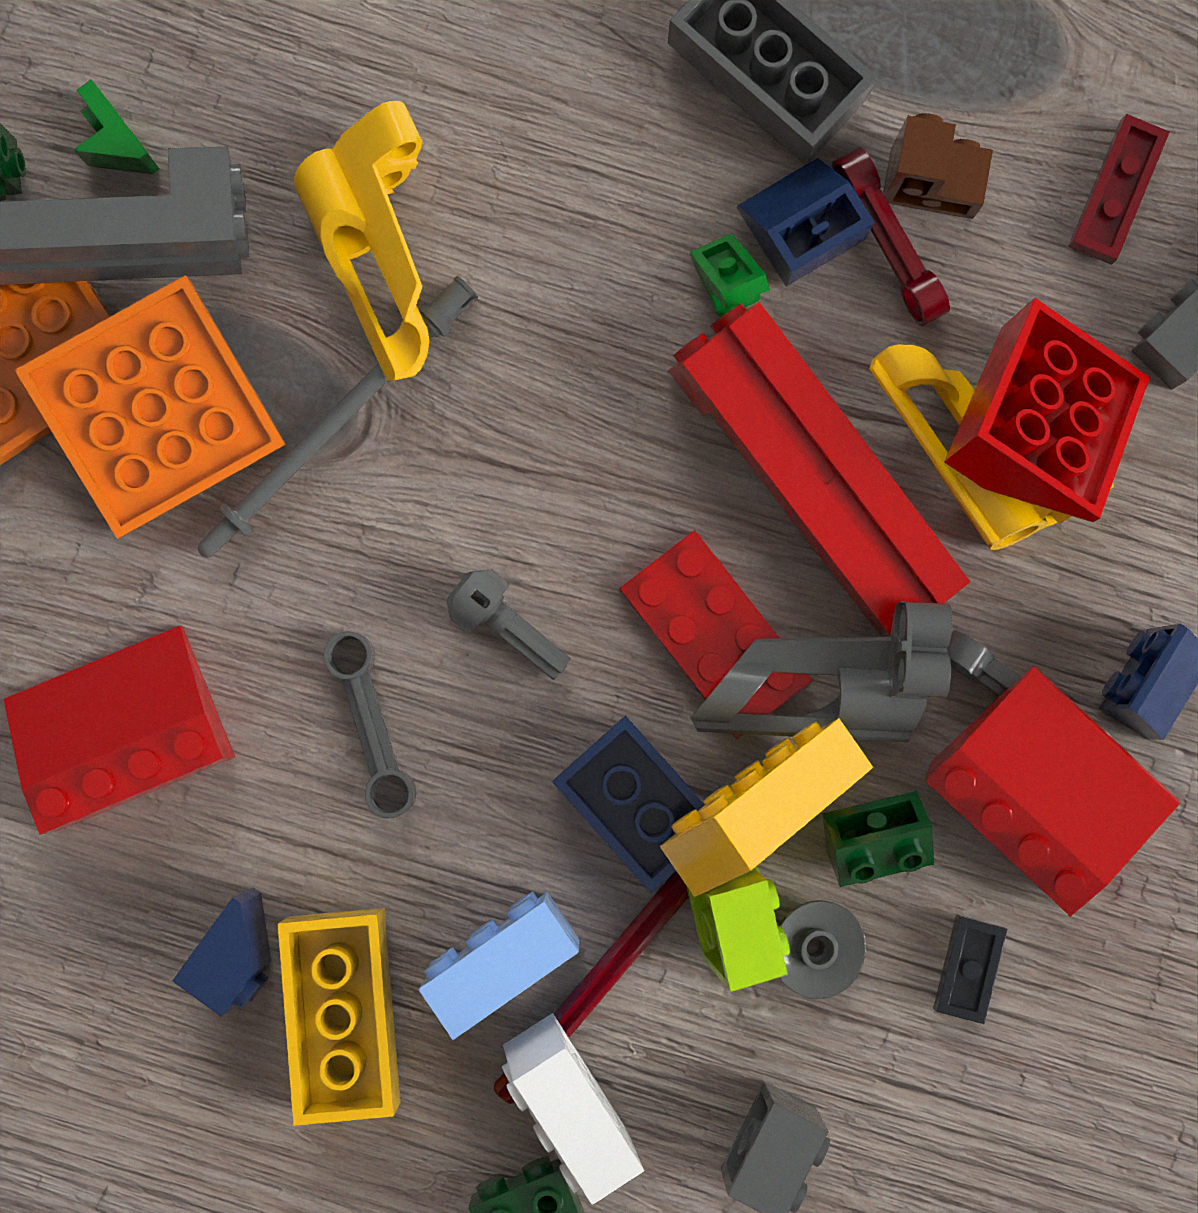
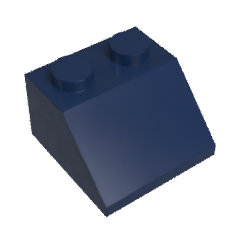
M253 887L232 897L172 980L220 1017L233 1007L242 1010L248 1001H253L269 979L263 973L271 962L262 896L258 890Z

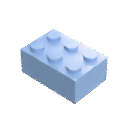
M533 891L509 907L510 911L506 913L509 918L497 926L493 919L488 921L469 935L470 939L465 942L468 946L458 954L453 947L430 962V966L424 970L427 977L418 990L452 1040L579 952V937L548 892L538 898Z

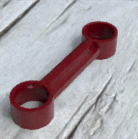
M858 147L832 162V169L850 182L875 223L871 232L901 284V294L904 303L914 320L919 325L924 326L949 313L950 303L943 285L937 276L930 270H926L880 189L881 183L877 169L867 152Z

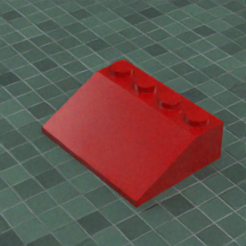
M1034 298L1002 326L944 463L985 490L1094 523L1101 517L1150 377L1040 300Z
M182 625L3 699L21 789L39 835L60 831L235 758Z
M1034 665L930 762L925 779L934 790L1070 917L1112 881L1180 805V800Z

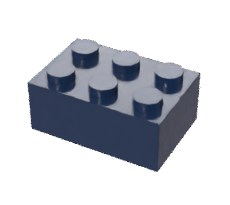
M627 716L618 721L552 781L650 893L655 891L676 872L660 848L664 842L675 835L671 825L694 809L699 811L705 806Z

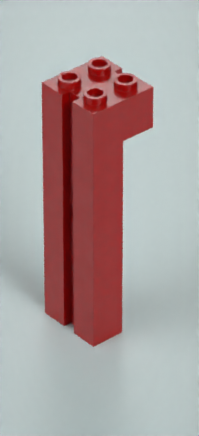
M760 302L748 309L740 303L710 325L715 332L712 337L707 339L704 333H702L673 354L678 363L670 368L668 372L701 415L710 413L881 637H890L894 611L898 601L944 604L970 583V580Z

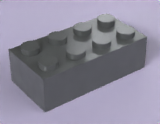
M688 0L670 19L668 44L804 165L808 164L869 98L877 76L790 0Z

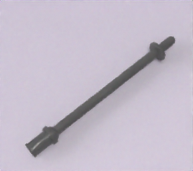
M456 276L453 279L454 281L429 306L424 303L419 308L428 329L429 339L439 335L445 337L451 331L449 325L473 301L478 299L474 290L459 276ZM379 363L233 509L225 503L218 507L225 517L200 541L198 552L201 556L209 558L215 555L239 530L248 537L253 533L252 527L247 522L387 382Z

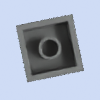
M766 1081L763 1082L721 1166L728 1196L760 1213H789V1211L796 1213L808 1187L804 1180L812 1165L818 1167L822 1163L830 1145V1138L826 1137L829 1131L816 1107Z

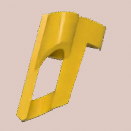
M388 101L372 109L340 136L332 149L326 148L314 152L305 158L297 168L294 176V188L334 273L344 285L387 381L415 376L421 370L427 358L429 348L428 329L416 305L422 290V284L388 194L394 193L393 188L404 182L411 169L416 168L418 164L416 158L423 144L405 104L401 101ZM370 250L403 318L400 328L387 338L381 329L350 259L357 258Z
M898 344L889 346L872 359L870 371L930 457L943 482L990 551L1015 544L1041 529L1056 523L1061 524L1073 517L985 490L944 463L948 452L906 390L918 385H932L960 426L975 391L960 371L943 369L931 352L915 345Z

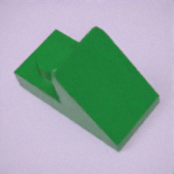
M92 79L76 90L87 104L80 111L97 132L75 149V153L88 166L154 174L160 169Z
M732 233L690 251L695 268L719 317L740 303L747 307L758 302L760 294L770 290L766 274Z

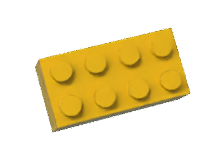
M839 718L822 728L817 721L813 722L792 737L795 742L794 744L788 737L780 741L764 753L766 758L762 761L763 766L759 760L752 763L734 777L736 781L730 787L727 784L708 796L703 801L705 806L699 811L694 809L671 825L675 835L664 842L660 848L694 897L751 871L873 768Z
M385 908L287 917L278 923L293 1126L393 1117L401 1100Z

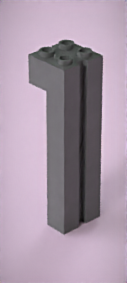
M228 146L168 148L171 195L0 201V285L183 277L185 275L242 274L241 258L249 257L248 231L245 228L244 212H246L244 183H242L241 165L231 164Z

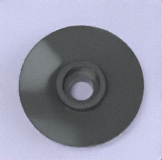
M817 900L797 906L783 918L779 926L783 928L787 936L790 954L784 956L788 975L779 977L781 981L795 993L811 999L829 998L847 989L859 975L866 954L865 936L855 916L846 908L836 903ZM817 938L819 941L817 951L808 954L806 948L809 941Z

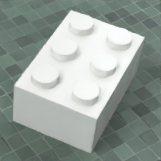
M553 1013L503 1044L507 1063L502 1066V1069L510 1082L507 1084L508 1091L522 1112L529 1109L531 1116L536 1122L533 1125L536 1135L548 1153L555 1150L562 1163L559 1165L561 1173L574 1193L582 1189L593 1205L644 1172L625 1125Z

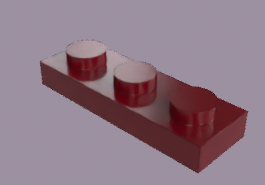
M1125 114L1119 122L1068 247L1111 265L1118 259L1170 131Z

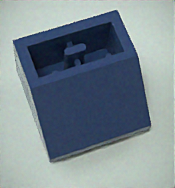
M816 158L737 206L741 216L786 287L864 241L875 223L850 182L819 158Z
M1181 623L1150 628L1146 632L1140 631L1127 649L1126 654L1130 656V659L1121 673L1119 671L1115 672L1102 690V696L1105 697V700L1099 709L1148 740L1165 739L1198 684V638L1189 628Z

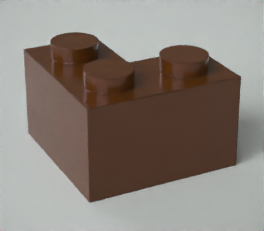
M921 113L915 116L908 115L890 150L883 194L887 202L892 205L973 219L984 204L993 150L981 148L978 142L969 139H956L953 141L956 124L943 122V119L938 115Z

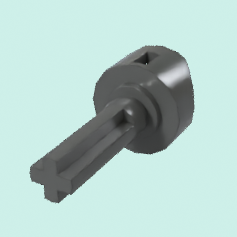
M492 569L468 572L446 599L450 619L466 633H470L478 625L482 626L486 622L492 631L548 677L555 680L559 673L565 670L571 658L509 606L501 603L504 599L503 594L509 586L507 581ZM473 593L483 600L481 606L471 598Z

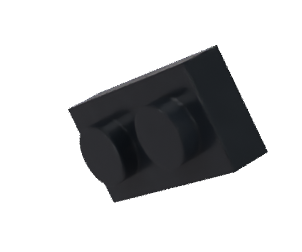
M956 914L933 1006L936 1012L985 1024L1007 928Z

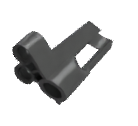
M898 601L894 611L890 637L755 639L707 699L692 714L690 719L697 732L793 737L815 721L822 728L839 718L854 740L908 743L911 733L920 722L928 698H946L950 689L951 661L947 653V647L952 633L951 607L949 604ZM772 672L838 676L840 695L834 701L813 713L802 716L739 713Z

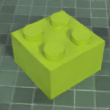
M755 867L751 871L696 897L693 896L687 887L703 960L730 992L788 975L784 956L790 954V948L783 928L777 926L774 909H778L780 903L776 887L771 879H766L760 874L758 868Z

